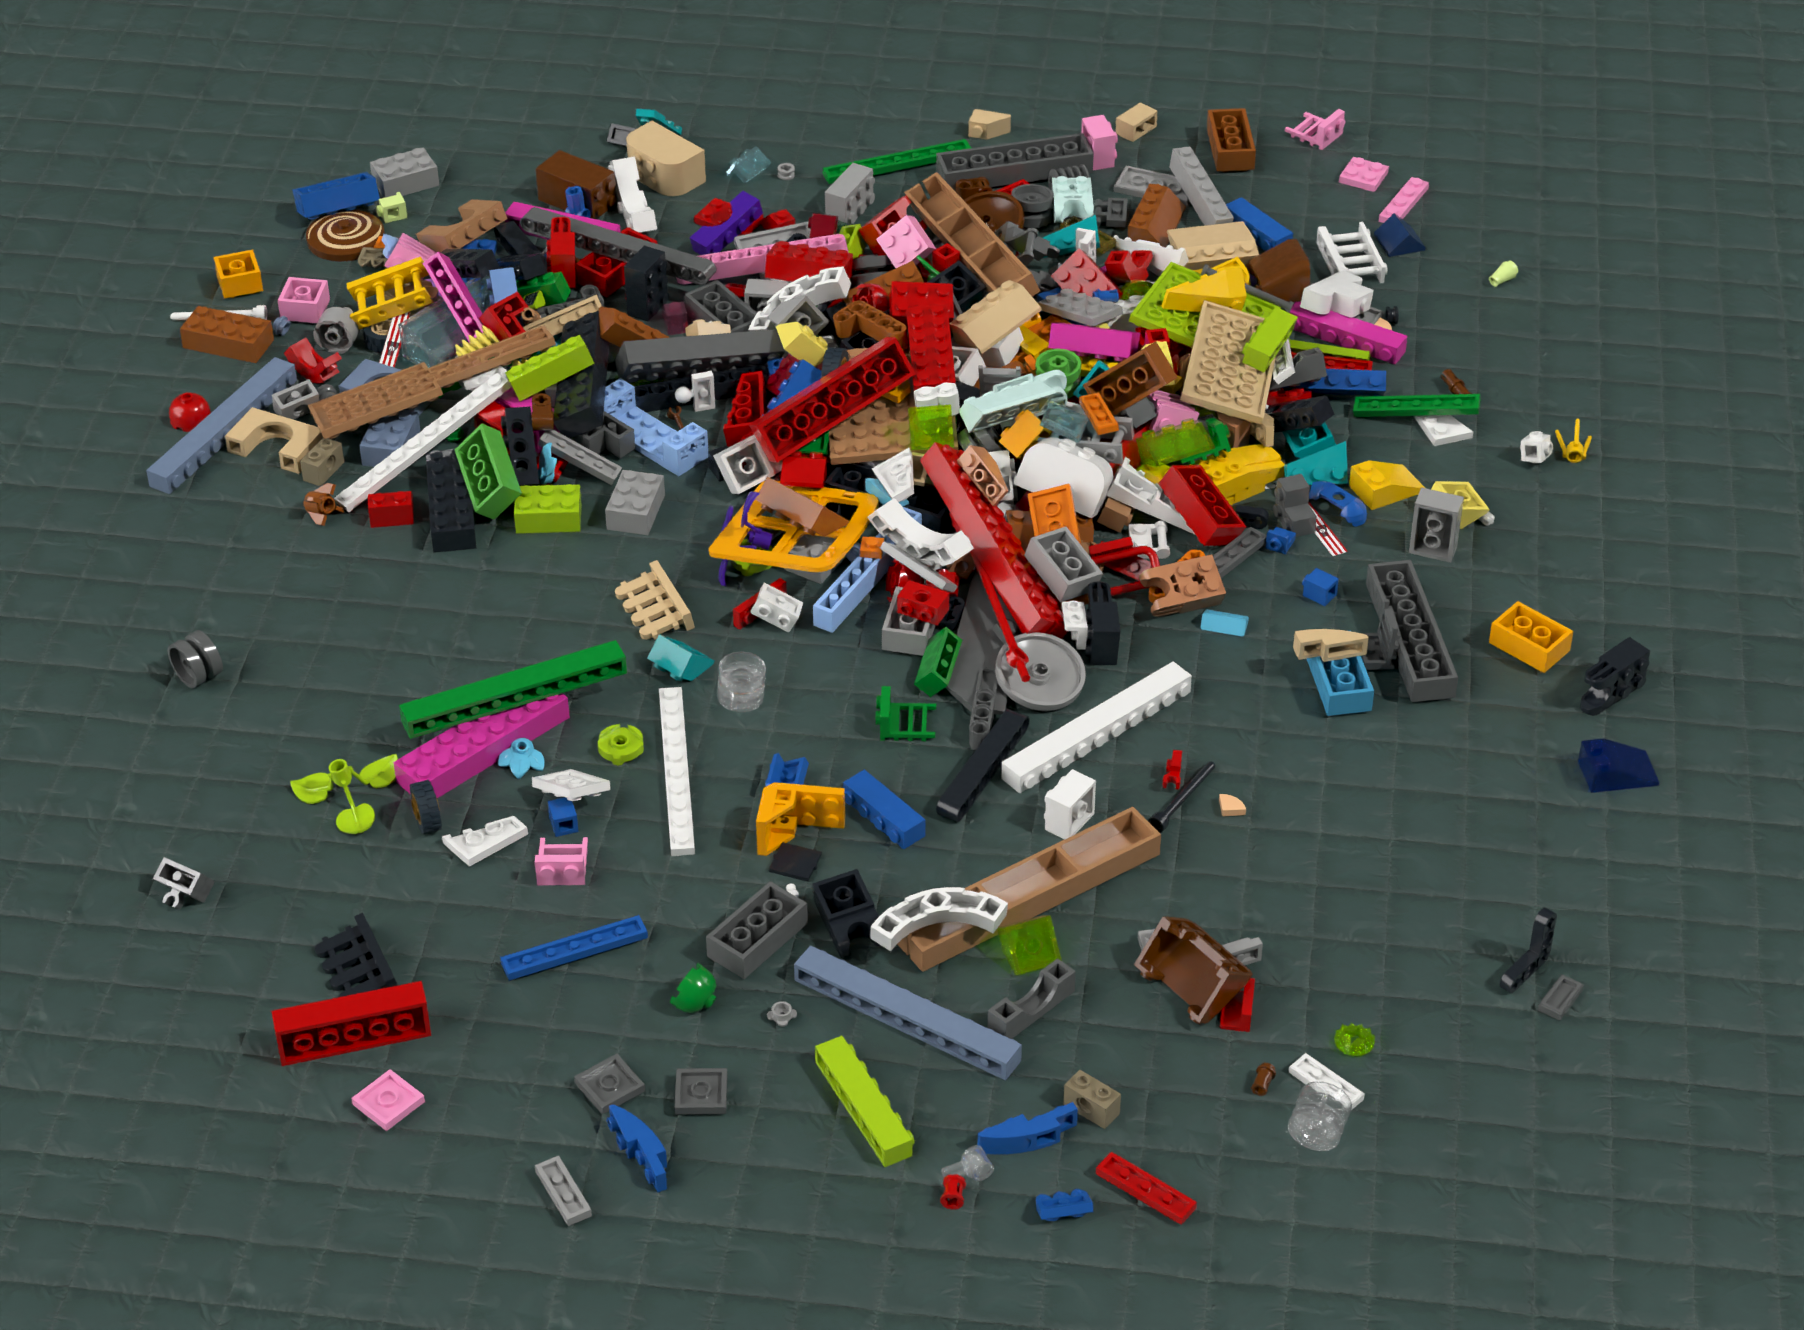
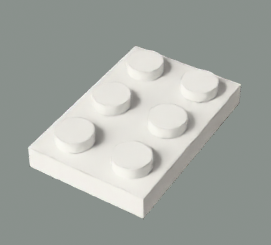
M569 769L533 777L532 787L541 789L543 793H554L556 797H567L569 801H577L582 799L581 796H599L601 792L610 790V781Z

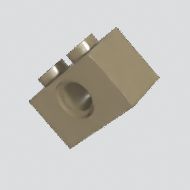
M322 438L300 461L303 481L322 486L344 463L342 444L328 438Z
M1079 1070L1064 1085V1105L1073 1102L1078 1108V1114L1106 1129L1120 1114L1121 1093Z

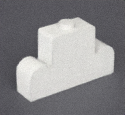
M1342 270L1304 288L1300 307L1318 314H1328L1331 310L1353 318L1370 309L1374 290L1362 286L1361 277Z

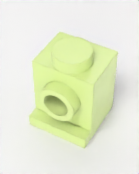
M397 192L394 196L379 199L376 211L385 223L407 218L406 203L400 192Z

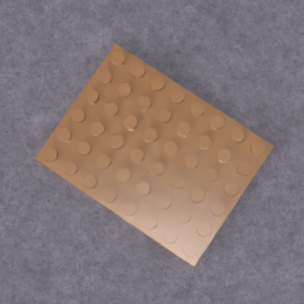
M909 345V347L904 349L903 351L909 363L911 364V354ZM868 348L847 350L849 360ZM912 376L909 378L911 392L900 403L881 396L830 429L831 465L888 460L907 448H910L911 452L925 454L935 442L942 445L947 444L953 449L958 450L955 415L939 416L932 420H918Z

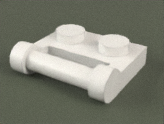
M1166 522L1129 524L1128 533L1129 537L1132 538L1133 547L1148 546L1152 548L1151 535H1157L1158 547L1152 549L1156 552L1158 559L1169 557L1170 548L1167 546L1166 532L1168 528ZM1145 554L1137 555L1143 559H1149Z

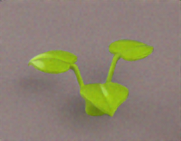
M393 754L379 759L364 767L360 774H357L352 766H348L345 760L337 759L330 763L329 774H311L302 779L290 781V784L297 798L307 804L324 801L328 796V791L333 790L334 783L343 787L351 809H346L339 813L336 818V825L343 833H362L368 830L374 823L375 812L367 803L355 807L347 785L350 784L352 775L364 785L370 783L373 788H382L390 785L396 779L393 762L398 760L397 754Z

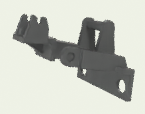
M1007 221L994 232L1012 253L1013 249L1022 253L1016 257L1025 267L1033 259L1039 261L1045 256L1049 258H1057L1059 256L1060 250L1050 245V241L1039 237L1038 230L1035 228L1023 230L1018 228L1019 225ZM1057 263L1049 269L1048 273L1042 270L1035 272L1028 269L1040 289V292L1037 294L1060 287L1051 275L1062 265L1061 263ZM985 290L984 296L986 297L989 293Z

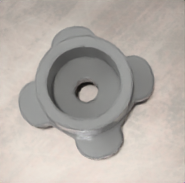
M784 1001L775 1003L772 1006V1011L767 1013V1018L774 1020L781 1027L787 1026L789 1020L797 1016L796 1010L792 1009L791 1005Z

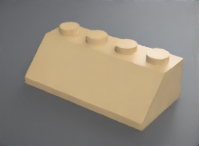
M1008 280L1002 283L999 288L987 294L984 299L972 305L966 312L958 315L949 324L956 344L966 348L978 349L980 354H983L1042 309L1023 285Z

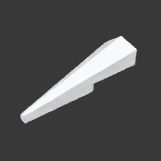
M1117 235L1112 239L1111 244L1120 251H1130V254L1137 250H1151L1153 258L1147 269L1157 276L1162 274L1170 262L1184 267L1189 261L1186 250L1182 247L1175 250L1171 245L1165 248L1160 246L1159 243L1139 239L1133 242L1129 237L1123 240Z
M1125 457L1123 464H1120L1113 476V482L1106 496L1195 534L1187 526L1186 521L1175 509L1171 500L1164 494L1160 485L1147 480L1144 477L1145 472L1141 469L1139 471L1135 470L1129 464L1130 460Z

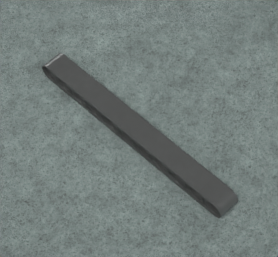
M533 207L521 218L520 225L529 233L551 239L552 218L567 216ZM568 217L571 221V232H575V247L628 263L645 245L665 252V260L667 261L666 275L699 285L706 284L716 273L715 264L708 259Z

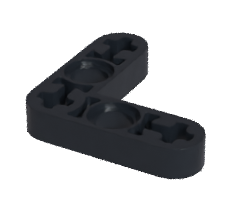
M1546 907L1539 911L1533 924L1530 948L1504 973L1500 981L1502 989L1509 993H1514L1546 962L1551 952L1557 919L1555 912Z

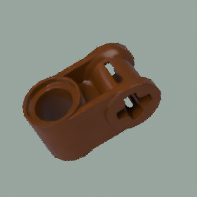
M985 177L960 179L956 182V193L963 200L972 195L993 190L989 187V181Z
M540 393L532 397L531 417L533 431L554 429L551 398L547 394Z

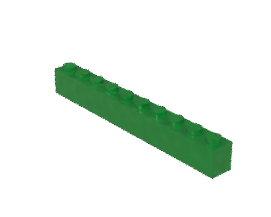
M616 640L400 704L401 722L409 738H416L627 674L626 656Z

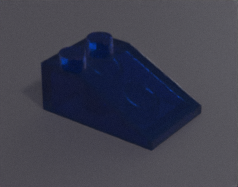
M1604 738L1581 741L1578 762L1591 793L1659 786L1660 782L1646 750Z

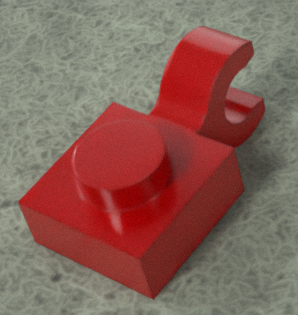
M1173 750L1172 759H1167V774L1163 776V788H1166L1170 782L1176 784V790L1180 788L1181 750Z

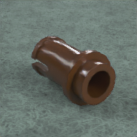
M1262 1063L1257 1067V1076L1251 1087L1253 1089L1252 1092L1256 1095H1266L1271 1080L1276 1076L1275 1067L1270 1063Z

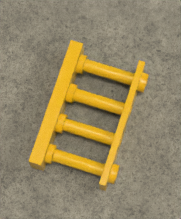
M421 256L347 283V289L355 302L358 301L359 311L351 313L350 317L356 322L359 330L433 303L426 288H422L421 278L428 276L429 273L423 265L424 261ZM413 281L414 291L404 294L403 284ZM395 288L396 297L385 301L384 291ZM376 295L377 304L366 308L365 298Z

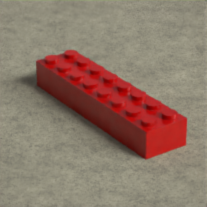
M885 337L753 421L749 426L768 460L778 463L915 375V372L896 337Z

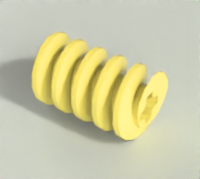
M483 325V333L476 330V338L468 335L469 343L463 339L461 340L463 347L455 345L456 354L459 357L494 344V342L497 343L499 340L490 328Z

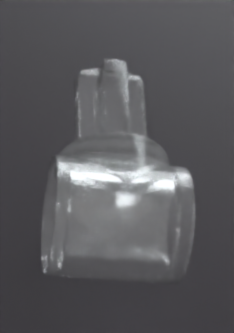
M976 1145L968 1148L963 1153L960 1162L942 1168L941 1174L943 1179L947 1175L957 1174L962 1177L967 1175L968 1178L981 1181L993 1173L994 1166L983 1148Z

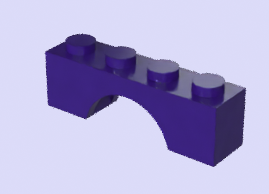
M745 191L739 193L730 201L732 215L726 222L718 226H702L690 237L693 251L699 255L719 253L734 240V237L745 231L749 225L763 214L760 200Z

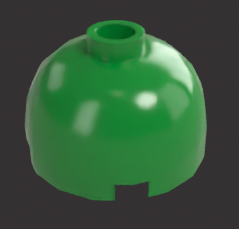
M697 963L696 969L692 968L676 990L680 992L675 998L672 995L669 1003L686 1013H696L704 1007L709 1009L717 998L713 995L716 989V980L713 974Z

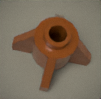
M326 483L318 489L307 493L304 498V507L317 525L325 526L326 515L333 510L344 512L345 508L336 506L335 500L330 496L334 494L335 484Z

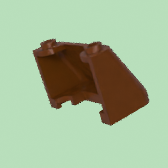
M1288 239L1250 259L1248 264H1245L1249 274L1255 276L1259 281V285H1256L1255 288L1287 302L1301 301L1304 288L1310 286L1309 259L1297 239Z
M1162 917L1134 963L1144 978L1153 981V979L1162 980L1190 1005L1187 1009L1190 1014L1189 1018L1200 1025L1202 1023H1209L1248 983L1253 975L1244 964L1199 925L1191 920L1177 917Z

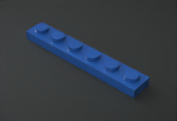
M637 915L500 957L501 965L510 981L648 938V932L640 916Z

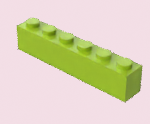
M843 1036L816 1045L815 1060L817 1066L883 1166L887 1167L912 1157V1145L915 1143L910 1130L906 1131L900 1115L897 1112H893L888 1097L881 1094L877 1081L867 1073L865 1063L862 1060H858L853 1045L851 1043L848 1044Z

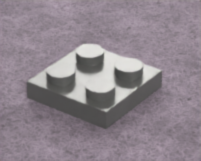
M618 1054L574 1076L575 1084L602 1115L609 1111L610 1105L619 1106L645 1092V1084Z
M727 1068L676 1069L675 1114H726Z

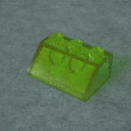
M1193 418L1182 420L1181 424L1174 426V424L1161 427V431L1155 432L1150 430L1143 432L1141 437L1136 438L1142 463L1155 467L1215 449L1202 422L1196 421Z

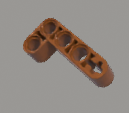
M854 301L833 315L836 334L840 338H848L858 331H862L878 341L885 337H896L903 350L910 345L905 324L864 301Z

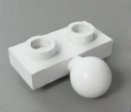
M712 371L691 374L692 389L680 387L675 392V398L680 403H687L693 398L695 412L715 408L714 376Z

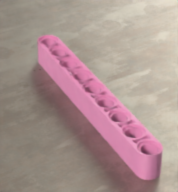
M842 234L789 242L790 245L806 244L811 248L826 247L831 251H848L845 236ZM774 244L699 255L698 257L708 259L716 266V273L708 281L765 272L766 254ZM676 278L677 283L679 284L692 283L686 280Z

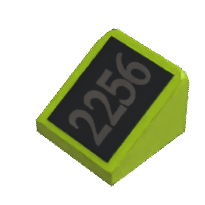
M540 290L527 294L523 298L526 304L533 310L546 304Z

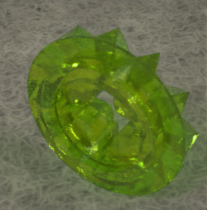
M1351 1022L1349 1026L1342 1024L1341 1028L1336 1030L1334 1041L1341 1052L1351 1056H1362L1373 1049L1375 1035L1371 1033V1028H1364L1362 1023L1359 1026H1355ZM1354 1035H1358L1359 1038H1357L1355 1041H1353V1043H1351V1038H1353Z

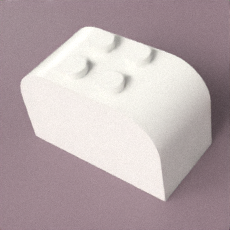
M1054 437L1046 438L1028 449L1013 484L1031 492L1070 484L1076 512L1089 518H1093L1101 512L1107 497L1106 494L1113 482L1112 468L1104 458L1096 455L1093 449L1088 447L1082 449L1075 446L1076 442L1066 438L1064 440Z

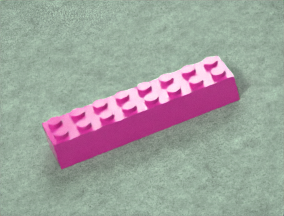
M561 693L455 725L393 762L396 783L410 794V784L429 779L436 797L439 798L498 762L500 754L504 750L511 748V744L516 739L526 738L532 741L570 718L568 697Z

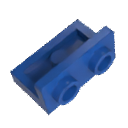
M779 753L774 754L765 786L774 782L803 785L809 765L805 757L784 762Z

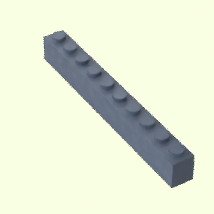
M276 357L268 362L146 470L149 487L171 494L226 444L225 435L252 407L265 410L273 402L272 394L289 388L297 381L295 364Z
M810 945L794 963L795 981L1005 1081L1021 1062L1022 1044L1014 1039H1009L996 1033L992 1029L979 1025L971 1019L964 1018L950 1009L932 1003L928 999L917 996L907 989H902L823 950Z

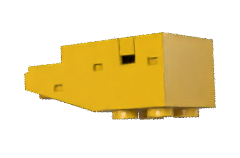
M1257 444L1231 448L1230 452L1221 450L1218 456L1209 455L1207 460L1203 461L1200 459L1192 465H1201L1228 503L1233 505L1264 492L1265 484L1284 477L1285 464L1281 461L1280 454L1272 447Z

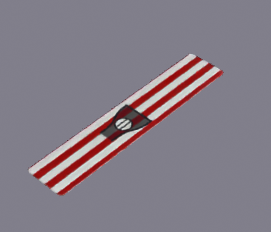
M410 312L392 318L379 363L395 368Z
M1308 501V504L1317 516L1315 529L1317 537L1332 556L1346 553V548Z

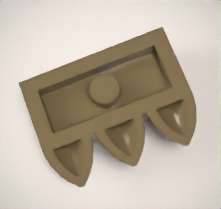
M363 247L358 258L359 265L361 267L373 266L375 269L385 267L384 265L388 259L383 255L384 249Z

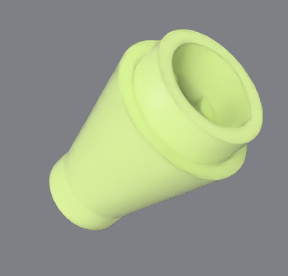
M1504 261L1493 275L1489 277V282L1496 287L1499 284L1514 279L1516 274H1518V267L1512 261Z

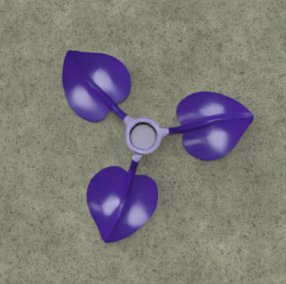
M751 491L746 498L741 518V527L743 528L746 525L752 529L747 534L749 535L747 542L751 543V545L740 547L751 549L758 547L768 550L773 534L762 531V529L748 522L747 513L749 508L760 494L759 492ZM731 505L727 510L726 520L723 523L721 532L732 520L733 506ZM722 559L718 579L720 584L726 587L725 572L728 560Z

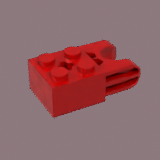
M907 195L893 202L858 229L873 254H878V256L886 255L876 239L907 215L906 210L911 203ZM923 220L919 222L923 230L928 228Z
M554 217L551 220V240H547V273L562 272L569 287L575 288V232H571V221L568 217Z

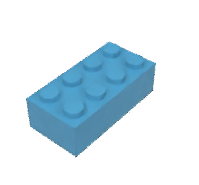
M1321 656L1307 658L1327 716L1372 711L1374 689L1361 656L1323 662Z

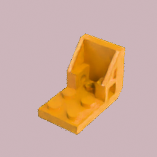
M777 782L764 787L756 819L757 855L767 856L780 848L782 842L787 843L794 839L797 825L844 829L845 788Z

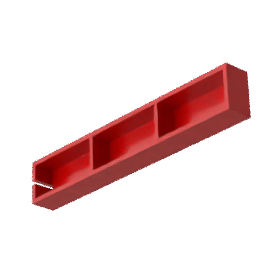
M935 442L920 459V462L959 528L969 538L971 545L974 547V553L1023 634L1034 632L1046 633L1062 639L1068 631L1064 628L1063 613L1057 606L1058 602L1051 596L1047 584L1042 581L1039 574L1024 556L1025 551L1021 546L1022 543L1012 532V526L1004 519V513L997 505H991L957 462L964 451H958L947 444L942 445Z

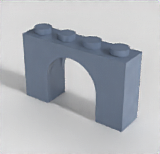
M364 359L339 385V391L341 393L401 371V369ZM425 401L419 403L413 409L406 408L403 410L415 411L420 415L432 401Z

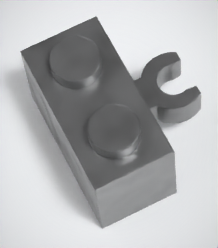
M165 857L153 877L154 880L171 888V891L164 896L163 903L170 906L172 900L175 899L172 907L178 910L183 906L184 895L204 903L215 883L214 880Z

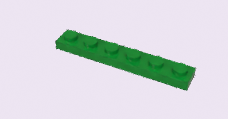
M1480 394L1355 397L1353 413L1354 417L1479 414L1481 398Z

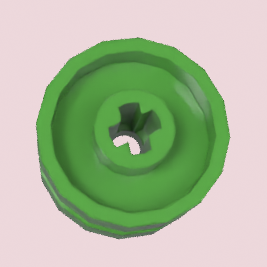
M1051 349L1041 353L1036 359V376L1052 370L1062 371L1067 378V384L1064 389L1067 399L1075 396L1073 393L1081 384V360L1079 356L1066 349Z

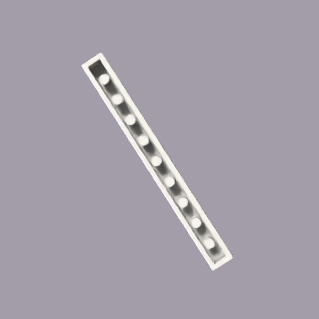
M1175 662L1169 663L1002 762L1001 779L1019 794L1032 788L1035 784L1045 778H1049L1052 774L1067 767L1075 760L1084 757L1087 753L1097 747H1101L1112 738L1136 726L1144 719L1153 716L1159 710L1170 706L1181 697H1185L1191 692L1192 675Z

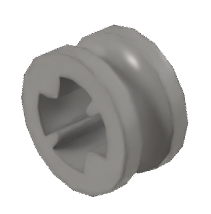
M790 163L780 164L778 166V178L781 180L793 179L795 177L794 165Z

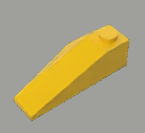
M1240 265L1222 267L1217 269V273L1208 276L1205 274L1200 276V280L1190 283L1187 281L1166 290L1161 307L1163 309L1201 312L1205 300L1242 311L1247 297L1242 267Z

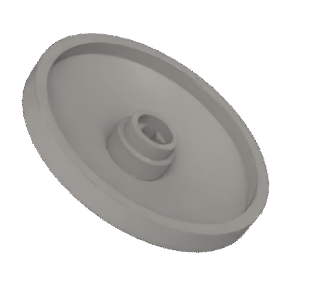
M1039 632L1024 633L1014 637L1018 648L1023 650L1029 658V662L1026 664L1030 675L1028 682H1023L1017 668H1013L1007 663L1006 652L1009 650L1007 642L1002 646L997 656L995 674L1001 689L1016 703L1034 710L1051 711L1066 707L1081 693L1086 676L1085 666L1078 652L1064 640Z

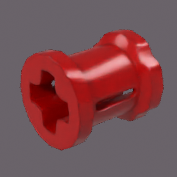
M957 1174L947 1175L943 1179L945 1189L940 1203L948 1209H959L964 1205L962 1192L966 1187L965 1178Z

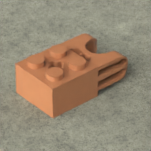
M1212 554L1144 570L1139 576L1140 582L1144 587H1158L1165 593V597L1155 600L1150 609L1154 617L1177 612L1181 614L1220 605L1226 595Z

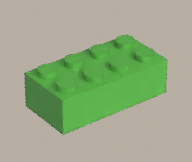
M481 423L455 449V453L475 512L495 520L522 492L501 432Z

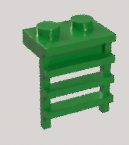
M1215 418L1205 420L1211 440L1172 453V457L1181 456V463L1188 462L1192 465L1195 464L1194 459L1200 458L1204 461L1207 460L1206 455L1209 454L1216 457L1219 455L1218 451L1220 450L1230 452L1231 448L1227 438L1230 436L1227 425H1223L1221 421Z
M891 686L881 687V695H877L876 709H880V711H876V725H880V741H885V737L894 738V741H899V738H908V741H912V738H921V741H926V738H935V732H926L927 710H936V704L891 703ZM900 709L909 710L908 731H899ZM914 710H922V732L913 731Z

